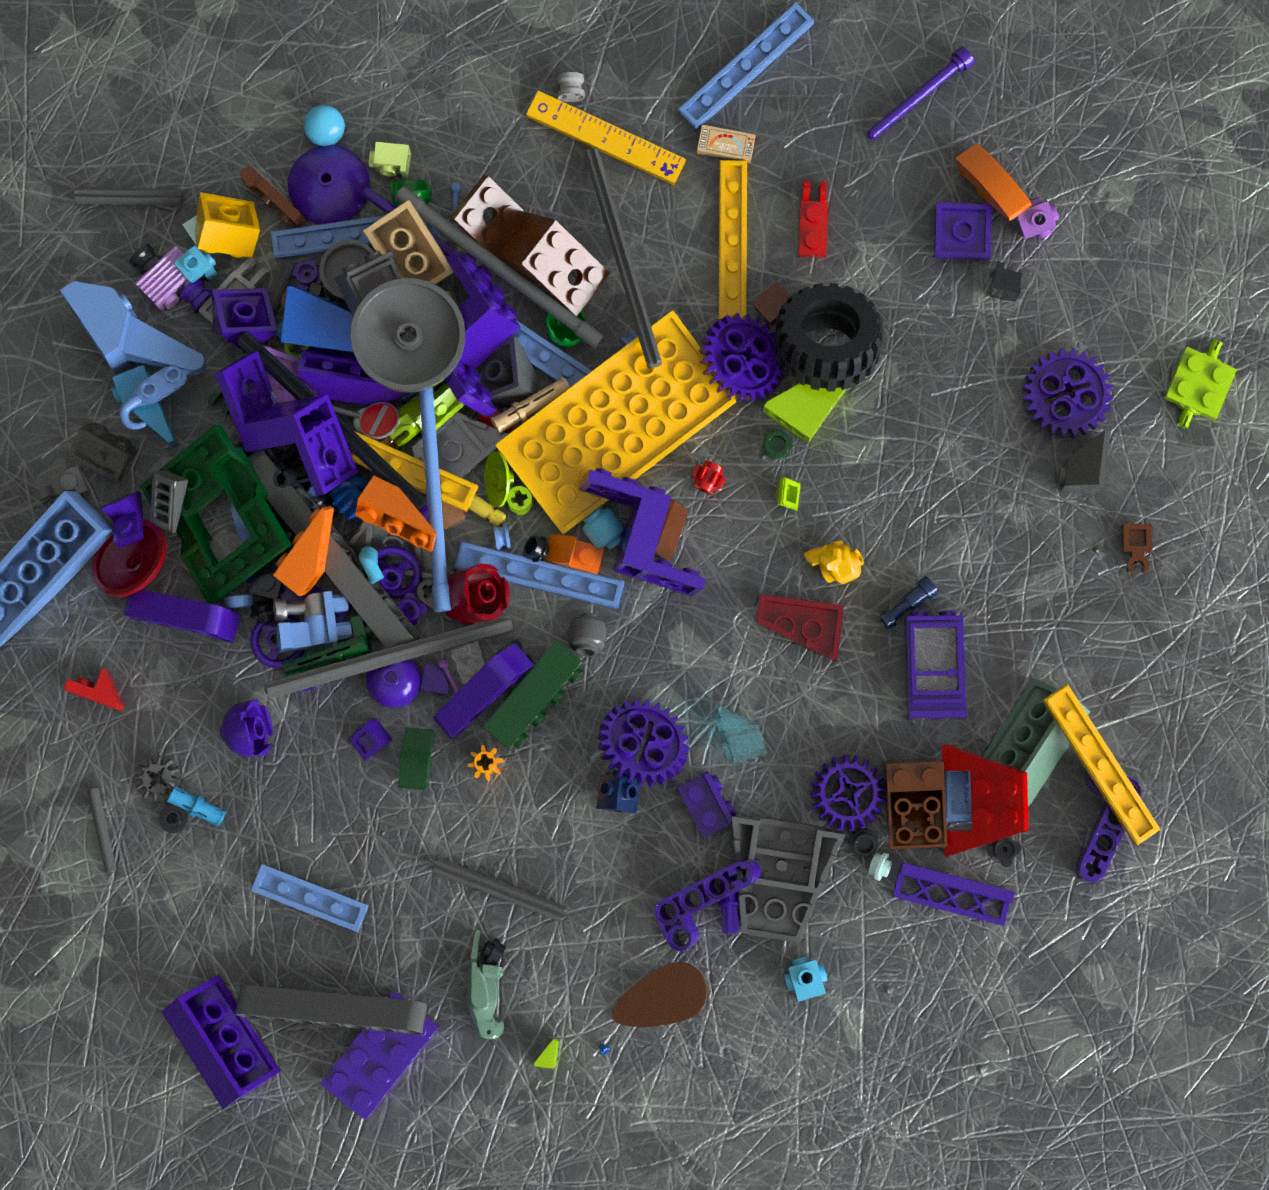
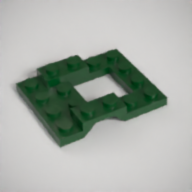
M221 424L212 426L158 470H167L188 479L176 532L182 541L180 557L208 604L218 602L291 546L290 541L265 500L269 493L242 447L234 448ZM154 474L140 485L150 505ZM226 492L250 533L251 538L218 562L208 545L213 539L197 513L222 493ZM163 505V509L168 511L169 507Z

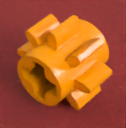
M482 745L479 754L471 752L475 759L474 763L468 764V767L477 769L474 775L476 779L481 774H484L487 781H490V774L493 772L501 774L499 769H497V764L504 761L502 758L495 759L496 748L492 749L491 752H487L485 746ZM484 756H487L491 761L493 760V764L489 765V770H484L482 766H478V763L483 761Z

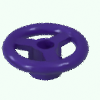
M385 546L378 549V566L384 576L379 584L391 598H402L406 593H413L418 588L422 578V570L417 558L410 551L399 546ZM388 554H396L404 557L406 560L399 564H388L380 560V558ZM412 567L413 579L407 587L401 589L400 584L403 580V573ZM389 572H394L397 576H392Z
M287 615V620L284 622L299 623L300 621L292 615ZM275 619L266 623L257 622L251 633L250 644L253 654L262 664L271 668H283L282 662L302 656L304 650H298L285 659L277 660L279 655L278 645L273 643V639L276 636V627H272L269 624L274 622ZM262 629L266 633L264 637L265 643L271 648L268 657L261 651L259 646V635Z

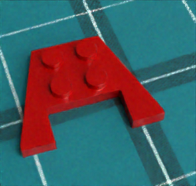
M951 744L942 745L944 771H970L972 830H947V847H944V856H952L1029 830L1027 772L995 760L991 761L980 757L976 753L961 750Z

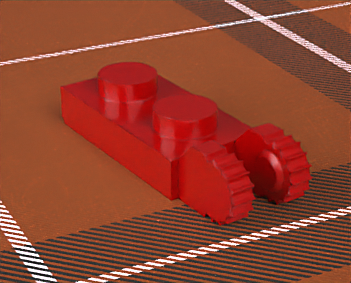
M803 180L799 214L798 257L826 258L827 181H820L818 188L819 202L809 201L811 191L810 180Z

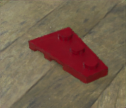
M760 594L756 624L837 662L844 605Z

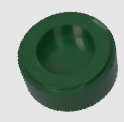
M781 430L771 431L764 439V452L772 459L786 457L791 449L790 437Z

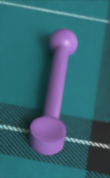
M440 659L437 663L438 668L444 671L456 694L459 688L448 669L449 663L446 659Z

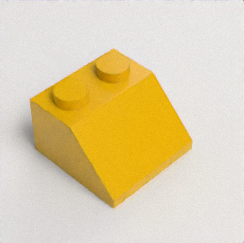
M200 192L195 229L197 248L207 253L219 252L230 254L236 258H252L260 232L254 202Z

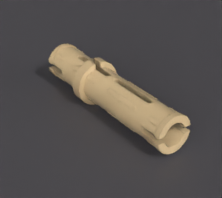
M561 377L556 382L539 390L519 403L517 401L512 403L511 408L492 417L491 422L496 431L501 434L513 425L527 421V417L543 409L568 390L570 386L566 379Z

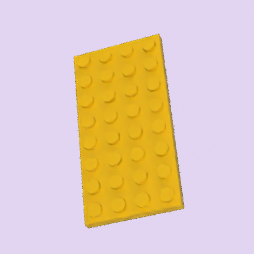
M673 310L651 326L662 361L659 367L653 369L647 367L639 337L637 336L494 445L504 455L509 466L562 535L608 501L607 499L579 490L581 480L590 470L595 471L596 468H601L611 472L612 477L621 480L622 477H628L635 480L736 403L735 394L731 398L726 399V390L717 392L719 386L717 382L709 384L712 375L703 374L708 369V366L700 364V361L706 355L699 352L701 347Z

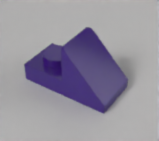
M139 491L116 498L101 508L112 519L113 542L119 548L144 539L142 502Z

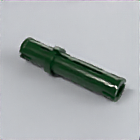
M361 634L358 637L341 643L339 641L332 642V646L287 662H282V666L287 677L368 652L369 647L365 636Z

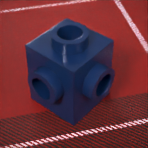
M613 770L612 775H600L596 809L636 813L640 788L637 784V779L633 778L630 783H627V775L623 774L619 778L616 777L618 770Z

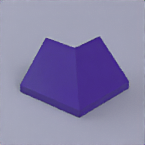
M267 288L212 289L213 333L221 335L243 352L245 351L238 345L237 339L244 332H249L260 343L277 334V326Z

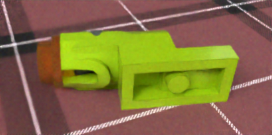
M447 382L433 393L436 430L465 405L456 399ZM419 393L397 410L400 418L398 427L389 436L378 439L380 443L397 450L401 445L408 443L422 431Z

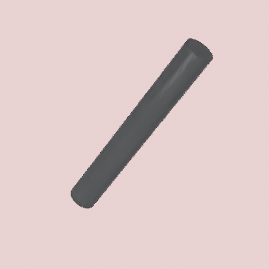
M99 788L89 789L87 792L105 873L116 872L117 868Z

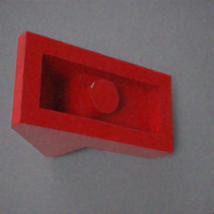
M102 668L94 688H92L94 683L78 677L76 682L67 679L63 690L123 711V702L107 669Z

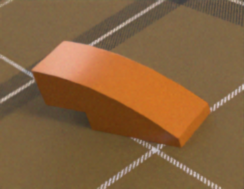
M978 143L955 158L960 174L976 187L979 196L1009 221L1032 206L1029 198L1012 177Z

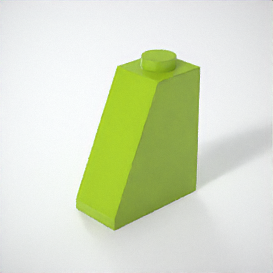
M797 384L767 401L764 405L763 413L808 444L846 389L842 390L840 387L836 388L835 391H827L825 388H819L818 391L811 389V386L808 384L804 386Z

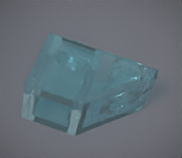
M725 707L717 709L718 715L714 716V721L718 733H724L726 743H722V747L727 760L732 759L733 765L767 754L759 725Z

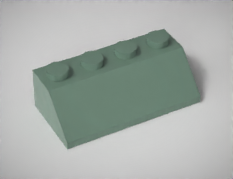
M1033 678L983 755V758L991 761L995 760L1027 772L1028 806L1031 805L1069 746L1068 740L1042 701V699L1056 691L1057 688ZM1080 702L1087 715H1089L1090 711Z

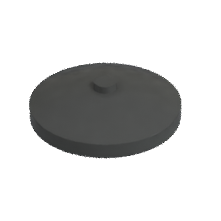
M416 278L391 280L374 288L357 307L351 324L352 349L362 370L377 384L398 392L423 391L444 381L457 367L465 346L464 320L455 301L437 285Z

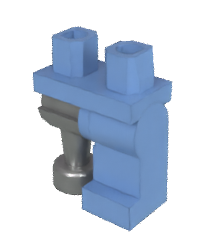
M332 591L313 593L305 600L286 603L284 598L273 599L275 621L287 620V615H303L304 622L278 623L276 626L278 653L332 646V642L349 639L352 636L350 622H335L334 613L348 612V600L344 595H332Z

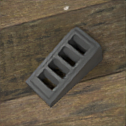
M167 470L154 472L150 522L168 532L176 533L188 479ZM163 505L169 507V510H164ZM161 515L168 517V523L160 520Z

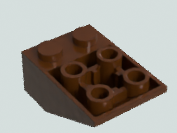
M940 758L883 760L884 787H886L884 795L886 799L885 806L890 850L947 847L944 761Z

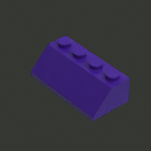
M217 975L178 997L161 1012L218 1103L224 1109L281 1071L247 1018L235 1015L237 1002L221 977Z

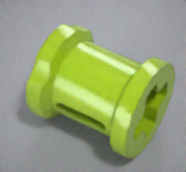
M515 486L509 491L507 503L511 512L521 516L530 512L533 506V499L526 487ZM521 495L525 499L523 506H518V503H514L516 502V496Z

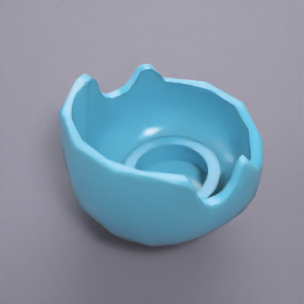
M321 104L311 108L305 115L303 131L311 143L325 147L335 145L343 137L345 122L336 108Z

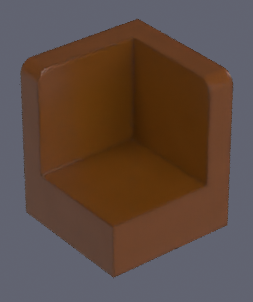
M777 281L752 303L754 308L766 319V324L769 325L768 329L777 323L779 310L784 303H787V299L790 297Z

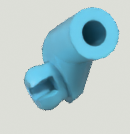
M363 547L358 558L371 584L384 578L378 566V552L373 547Z

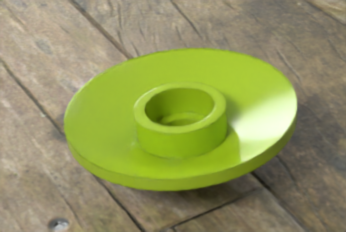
M499 451L490 453L484 470L486 495L493 507H502L505 504L510 487L514 484L513 472L509 470L504 455Z

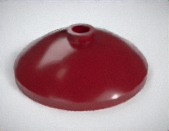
M143 519V540L119 548L114 544L112 534L94 554L91 565L92 578L95 585L105 594L113 597L132 595L145 588L157 576L166 555V539L161 529L154 523Z

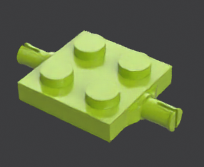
M1212 339L1207 353L1198 352L1190 347H1185L1182 351L1163 397L1175 403L1183 410L1176 424L1179 427L1182 426L1181 428L1188 429L1193 415H1201L1212 421L1216 420L1237 371L1236 368L1222 363L1217 358L1223 344L1221 341L1218 342V340Z

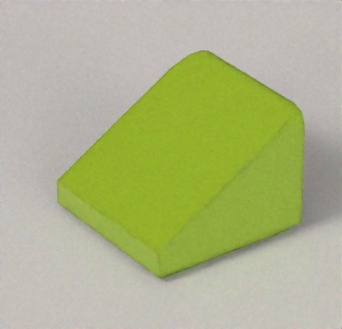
M554 1038L532 1066L554 1069L557 1062L559 1040Z

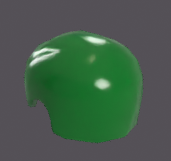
M402 180L390 183L391 200L396 207H399L401 204L394 200V198L403 186L420 197L427 205L432 199V188L426 180Z
M580 311L577 317L587 322L583 312ZM547 312L545 326L547 335L552 342L567 348L579 345L583 341L571 329Z

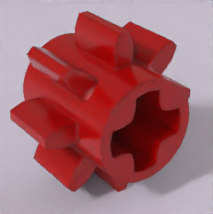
M705 460L703 466L697 463L691 474V478L695 480L693 487L708 495H712L714 489L720 492L726 481V477L722 476L724 469L708 460Z

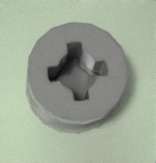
M578 72L559 74L557 76V84L560 86V90L557 93L558 100L562 102H578L585 98V91L582 89L584 75Z

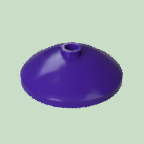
M337 145L314 147L302 154L290 170L288 177L290 200L293 206L312 223L321 225L349 221L363 209L367 202V199L362 195V191L364 188H370L368 171L362 160L355 153ZM330 176L331 180L328 183H324L322 178Z

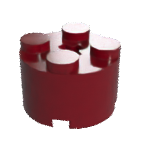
M478 564L458 570L447 577L451 611H447V615L450 619L457 620L465 625L493 620L501 616L500 614L503 609H506L509 604L510 590L505 577H500L496 572L498 570L496 567L490 564Z

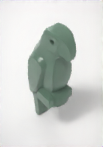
M476 930L470 958L466 999L478 1036L484 1039H495L504 1031V1022L501 1021L499 1023L493 1016L498 1002L497 980L503 976L502 967L480 964L477 967L481 932Z

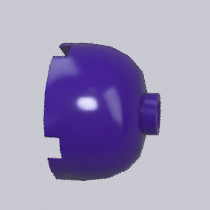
M412 659L367 671L366 688L370 697L379 705L389 709H401L410 705L418 696L419 691H421L422 674L417 663Z
M257 699L233 705L226 712L220 727V736L227 747L233 753L242 757L263 756L271 749L272 744H267V734L273 735L271 717L265 705H258L259 700Z

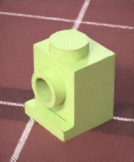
M376 142L375 151H370L369 167L375 168L376 172H380L381 175L396 176L397 173L401 174L402 179L408 180L411 159L409 145Z

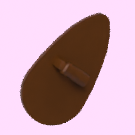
M669 963L653 971L630 988L617 1002L612 1012V1018L616 1023L639 1028L673 1024L690 1019L697 1015L706 1003V981L700 971L688 963Z

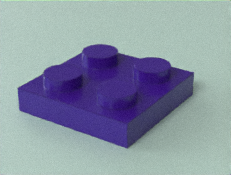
M937 202L935 205L934 258L989 261L991 258L992 206L990 204Z

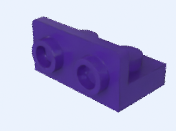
M707 771L703 775L677 788L703 839L732 824V816H735L736 812L729 800L724 802L719 791L723 790V787L716 774L711 776Z

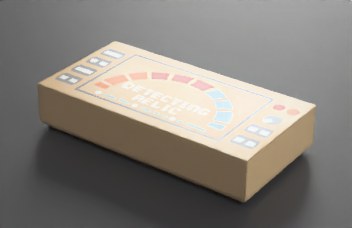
M702 125L697 154L729 160H747V163H751L756 135Z

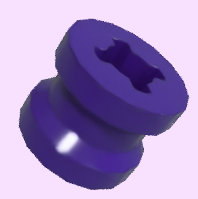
M199 278L194 283H189L182 290L180 298L184 302H189L191 309L195 313H199L198 310L212 296V290H207L204 287V282Z

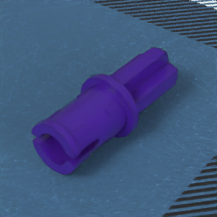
M719 879L720 893H723L725 890V883L723 882V880ZM737 892L722 899L721 903H718V907H721L723 934H736L739 932L738 906H740V903L738 902Z

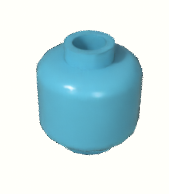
M598 507L583 519L585 523L583 525V533L595 548L600 549L607 546L610 550L621 542L622 538L620 535L624 530V526L610 508L602 509Z

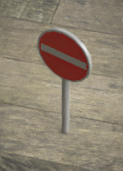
M386 402L372 404L362 414L333 406L334 412L359 418V429L365 436L371 439H381L389 436L398 427L400 420L397 409Z

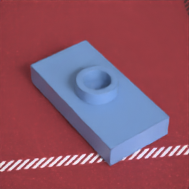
M944 771L946 823H972L970 771Z

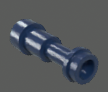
M924 576L916 583L917 586L903 597L904 600L889 612L886 610L882 611L879 618L888 629L893 626L895 627L897 625L895 621L907 611L916 609L927 599L932 600L939 594V590L927 576Z

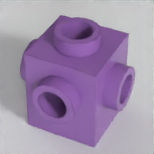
M1040 197L1031 199L1032 206L1019 214L1016 219L1023 238L1027 239L1035 236L1036 239H1041L1051 235V229L1057 228L1055 221L1059 220V216L1054 204L1049 205L1047 200L1041 201ZM1037 214L1042 215V218L1039 222L1034 221V218Z

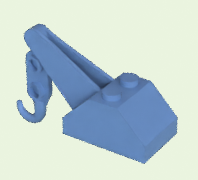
M74 281L60 290L71 311L114 374L128 367L130 361L162 368L143 380L132 396L121 405L119 418L125 427L132 430L145 427V422H131L129 419L131 410L139 406L159 402L181 388L186 383L188 374L198 375L204 372L206 362L201 353L137 319L132 309L133 307L124 294L118 296L114 288Z

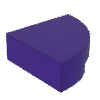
M425 663L421 692L449 696V684L445 675L436 666Z

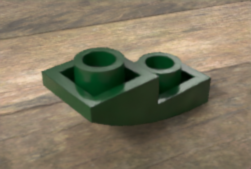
M405 728L399 766V788L427 790L432 767L430 757L435 738L433 729Z

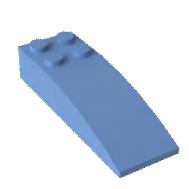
M64 491L0 561V647L32 619L80 571L113 534V527L78 492Z

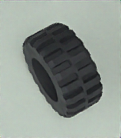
M823 283L815 284L811 289L807 286L799 290L798 295L796 293L792 294L787 299V303L781 306L779 316L777 317L774 350L777 354L779 365L782 368L784 367V372L790 378L796 377L797 383L803 386L808 384L811 386V389L818 391L819 388L835 391L836 388L840 387L844 390L851 388L852 383L855 385L865 380V376L871 375L880 357L884 328L882 327V317L877 312L878 308L872 301L867 302L868 297L861 292L857 294L853 288L849 286L845 288L838 287L836 283H830V286H823ZM829 328L844 333L851 341L839 346H825L812 341L806 334L816 329Z

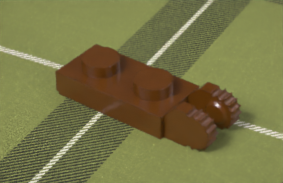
M247 167L242 169L240 175L242 181L253 192L261 191L262 193L259 197L270 208L275 204L281 210L278 215L289 226L294 222L298 227H302L307 222V219L254 168Z

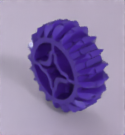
M843 754L842 764H839L836 757H832V768L824 762L821 767L826 773L823 774L819 771L814 773V776L821 780L820 783L815 781L810 783V787L818 789V792L809 794L811 799H819V802L812 805L813 810L822 807L824 811L818 815V818L822 819L828 815L830 818L826 825L829 827L835 820L838 821V831L843 829L844 823L848 824L849 832L854 831V822H857L860 829L865 828L864 818L869 823H873L875 819L870 813L873 812L877 815L882 813V810L875 806L876 803H886V799L878 797V794L886 792V787H877L878 783L884 781V777L880 776L874 779L873 774L878 771V768L875 766L868 771L866 769L870 762L868 759H865L861 766L858 765V755H854L852 763H848L847 754ZM843 770L855 771L861 774L867 781L852 783ZM835 773L838 790L836 793L825 797L826 783L829 777ZM844 785L849 786V789L851 787L853 789L861 787L851 796L852 801L847 800V797L845 799L843 797L835 799L844 791ZM870 789V802L861 813L858 796L861 792ZM838 802L844 803L853 816L840 815L832 810L829 805Z

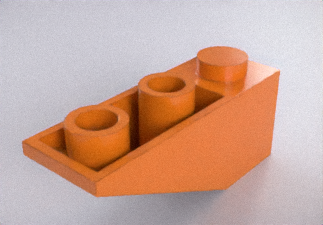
M373 476L358 498L355 516L361 518L366 523H371L386 530L391 535L411 542L418 548L432 552L437 532L399 487Z
M332 506L321 509L317 508L308 519L311 524L305 532L302 530L296 535L292 541L294 545L289 554H283L276 563L278 569L273 576L298 596L308 594L325 571L334 511Z

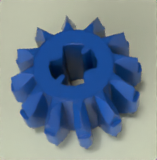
M355 474L333 488L330 497L334 500L332 504L339 509V513H343L347 520L352 519L357 523L362 520L355 516L357 501L368 483L364 481L362 476L357 477Z

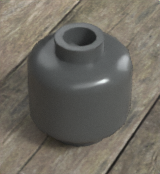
M583 613L580 617L573 619L569 629V646L571 649L575 650L577 655L583 657H592L597 655V652L602 651L606 640L605 623L593 613Z

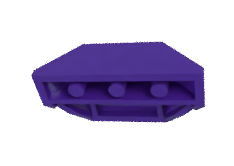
M321 347L313 350H302L297 374L318 394H328L329 399L370 406L378 402L389 403L408 394V392L390 390L373 381L358 364L354 352Z

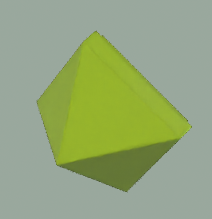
M780 477L774 493L777 505L797 511L801 484L788 478Z

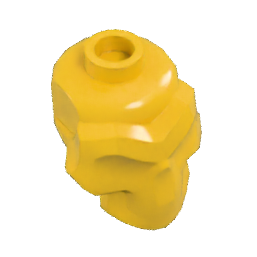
M833 541L828 545L816 547L804 553L806 561L811 566L820 564L821 573L828 583L836 580L840 584H845L858 578L861 574V565L864 564L861 553L857 549L853 550L842 541Z

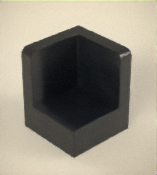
M998 262L993 271L989 297L1016 302L1021 292L1019 287L1022 273L1003 269L1004 263Z

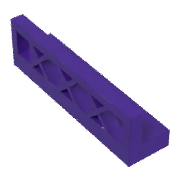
M901 863L892 897L1005 926L1009 905L1013 903L1015 892L915 865ZM904 877L915 879L921 890L912 896L900 893ZM921 881L931 884L924 887ZM935 885L942 886L949 896L940 903L932 901L927 893V890ZM949 888L958 890V892L952 895ZM963 892L971 894L976 902V905L968 910L961 909L955 900V897ZM923 893L926 899H922L917 896ZM977 896L984 897L986 899L980 902ZM951 900L955 907L945 905V903ZM990 900L1003 902L1000 917L988 916L982 905ZM979 907L982 914L972 911Z

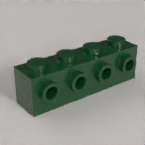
M556 640L483 726L484 730L509 751L514 747L519 749L529 736L525 733L531 726L534 725L537 728L545 719L547 714L544 711L551 703L555 706L565 695L562 689L568 682L574 684L582 675L583 670L580 668L583 666V661Z

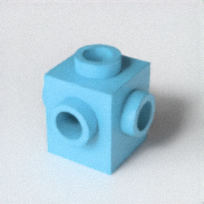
M808 956L792 960L793 966L787 968L788 974L784 975L788 992L794 991L796 1001L799 1002L826 994L823 982L827 981V976L823 964L818 965L816 960L809 961ZM804 972H807L810 976V980L807 983H803L801 980V975Z

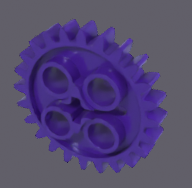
M739 313L732 317L726 315L721 320L716 321L712 324V327L706 330L707 336L701 340L706 346L699 350L701 354L706 355L700 361V364L708 366V369L703 374L712 375L709 384L717 382L719 385L717 392L726 390V399L731 398L735 394V399L738 403L744 398L747 403H750L755 399L760 401L765 396L767 397L780 385L778 380L785 375L780 371L783 368L779 365L777 354L774 350L773 338L776 332L769 334L767 332L769 325L759 326L760 318L758 317L751 322L749 314L742 318ZM728 339L733 342L734 346L730 344ZM727 365L731 367L732 372L728 370ZM752 370L757 374V377L754 376Z
M1061 348L1057 357L1053 351H1050L1048 353V361L1041 356L1038 359L1040 367L1033 364L1030 368L1033 374H1027L1024 378L1027 382L1031 383L1022 387L1023 391L1029 393L1023 397L1022 402H1030L1031 404L1026 408L1025 412L1035 413L1031 422L1039 419L1042 421L1039 427L1040 430L1046 426L1050 427V436L1056 430H1059L1060 438L1062 439L1068 431L1072 439L1077 436L1078 430L1085 436L1088 433L1087 426L1095 430L1098 427L1096 420L1103 422L1106 419L1102 412L1108 413L1111 410V407L1106 403L1111 402L1114 396L1107 394V392L1111 391L1114 386L1105 384L1110 374L1102 375L1100 373L1104 368V364L1096 367L1094 365L1096 361L1095 356L1089 361L1086 360V351H1083L1079 357L1076 356L1075 348H1072L1069 355H1066L1065 350ZM1076 370L1080 373L1081 380H1072L1068 372ZM1043 381H1052L1056 386V390L1052 392L1047 391L1043 387ZM1085 383L1090 384V387L1075 391L1071 398L1069 395H1064L1054 402L1045 403L1046 399L1058 397L1064 390L1070 392ZM1080 396H1089L1092 400V406H1084L1080 402ZM1057 405L1063 406L1067 411V416H1058L1054 411V407Z
M634 699L632 705L625 700L621 707L615 705L613 710L607 713L599 727L601 731L597 739L601 740L598 749L605 751L601 758L602 760H611L608 769H618L616 777L619 778L625 774L627 775V783H630L635 778L639 787H641L644 780L647 781L649 787H652L656 780L660 785H663L666 779L671 781L676 773L681 771L688 758L686 753L690 747L685 745L689 736L681 735L685 726H676L675 723L679 717L670 718L668 716L669 708L662 712L660 711V703H657L653 708L650 707L649 699H646L643 705H640L638 699ZM648 723H651L652 728L645 741L644 750L639 757V762H635L637 751L643 741V735L647 730ZM622 746L629 748L630 751L625 750ZM648 757L653 758L656 762L651 761Z

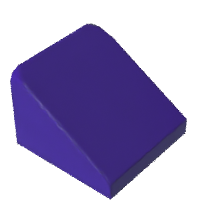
M377 719L366 722L348 738L364 761L368 760L392 741L390 735Z

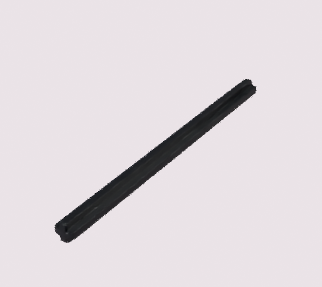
M244 332L237 339L238 345L245 352L258 351L264 369L295 399L316 396L249 332ZM336 415L348 448L378 477L399 487L418 511L422 509L426 504V498Z

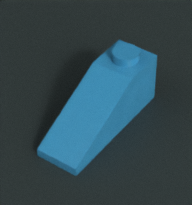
M144 365L112 377L115 386L111 387L117 403H124L132 396L138 385L150 377V373ZM161 401L151 405L139 406L131 410L135 416L142 422H145L149 428L171 447H178Z

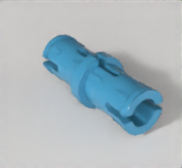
M176 785L167 800L168 803L189 812V816L193 818L197 816L216 827H219L227 812L205 801L204 797L200 795L197 797Z

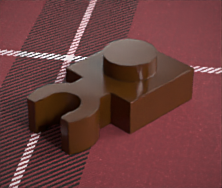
M1122 524V553H1130V558L1126 562V571L1131 573L1133 571V562H1139L1142 565V573H1145L1149 569V562L1144 557V553L1152 552V525Z

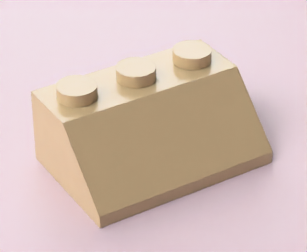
M410 200L363 230L376 251L379 250L381 255L392 251V258L402 278H416L439 285L454 273L442 250Z

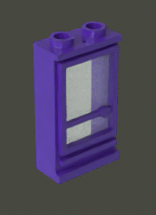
M926 611L911 612V616H907L904 619L907 721H913L915 718H930V720H942L943 718L964 720L967 718L964 615L956 616V611H941L939 616H928Z

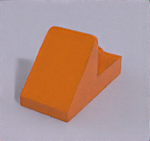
M550 535L548 542L549 553L544 558V562L598 574L605 547L597 549L593 544L578 541L575 536Z

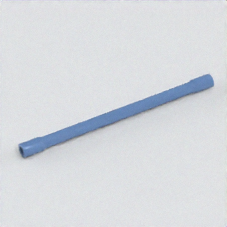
M432 387L419 391L428 519L429 524L437 532L431 552L434 612L451 611L447 581Z

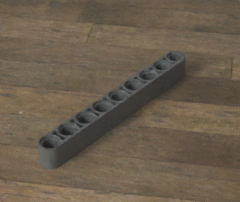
M271 448L255 450L247 458L269 493L267 500L295 535L302 530L305 532L311 524L308 521L309 517L319 507L300 483L285 488L276 487L273 482L274 473L277 470L288 468ZM331 525L325 565L326 574L386 648L420 639V635L379 582L371 584L356 553L336 528Z

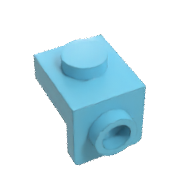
M196 245L174 262L190 283H194L203 275L208 281H211L218 275L213 267L217 263L209 253L204 252L202 254Z

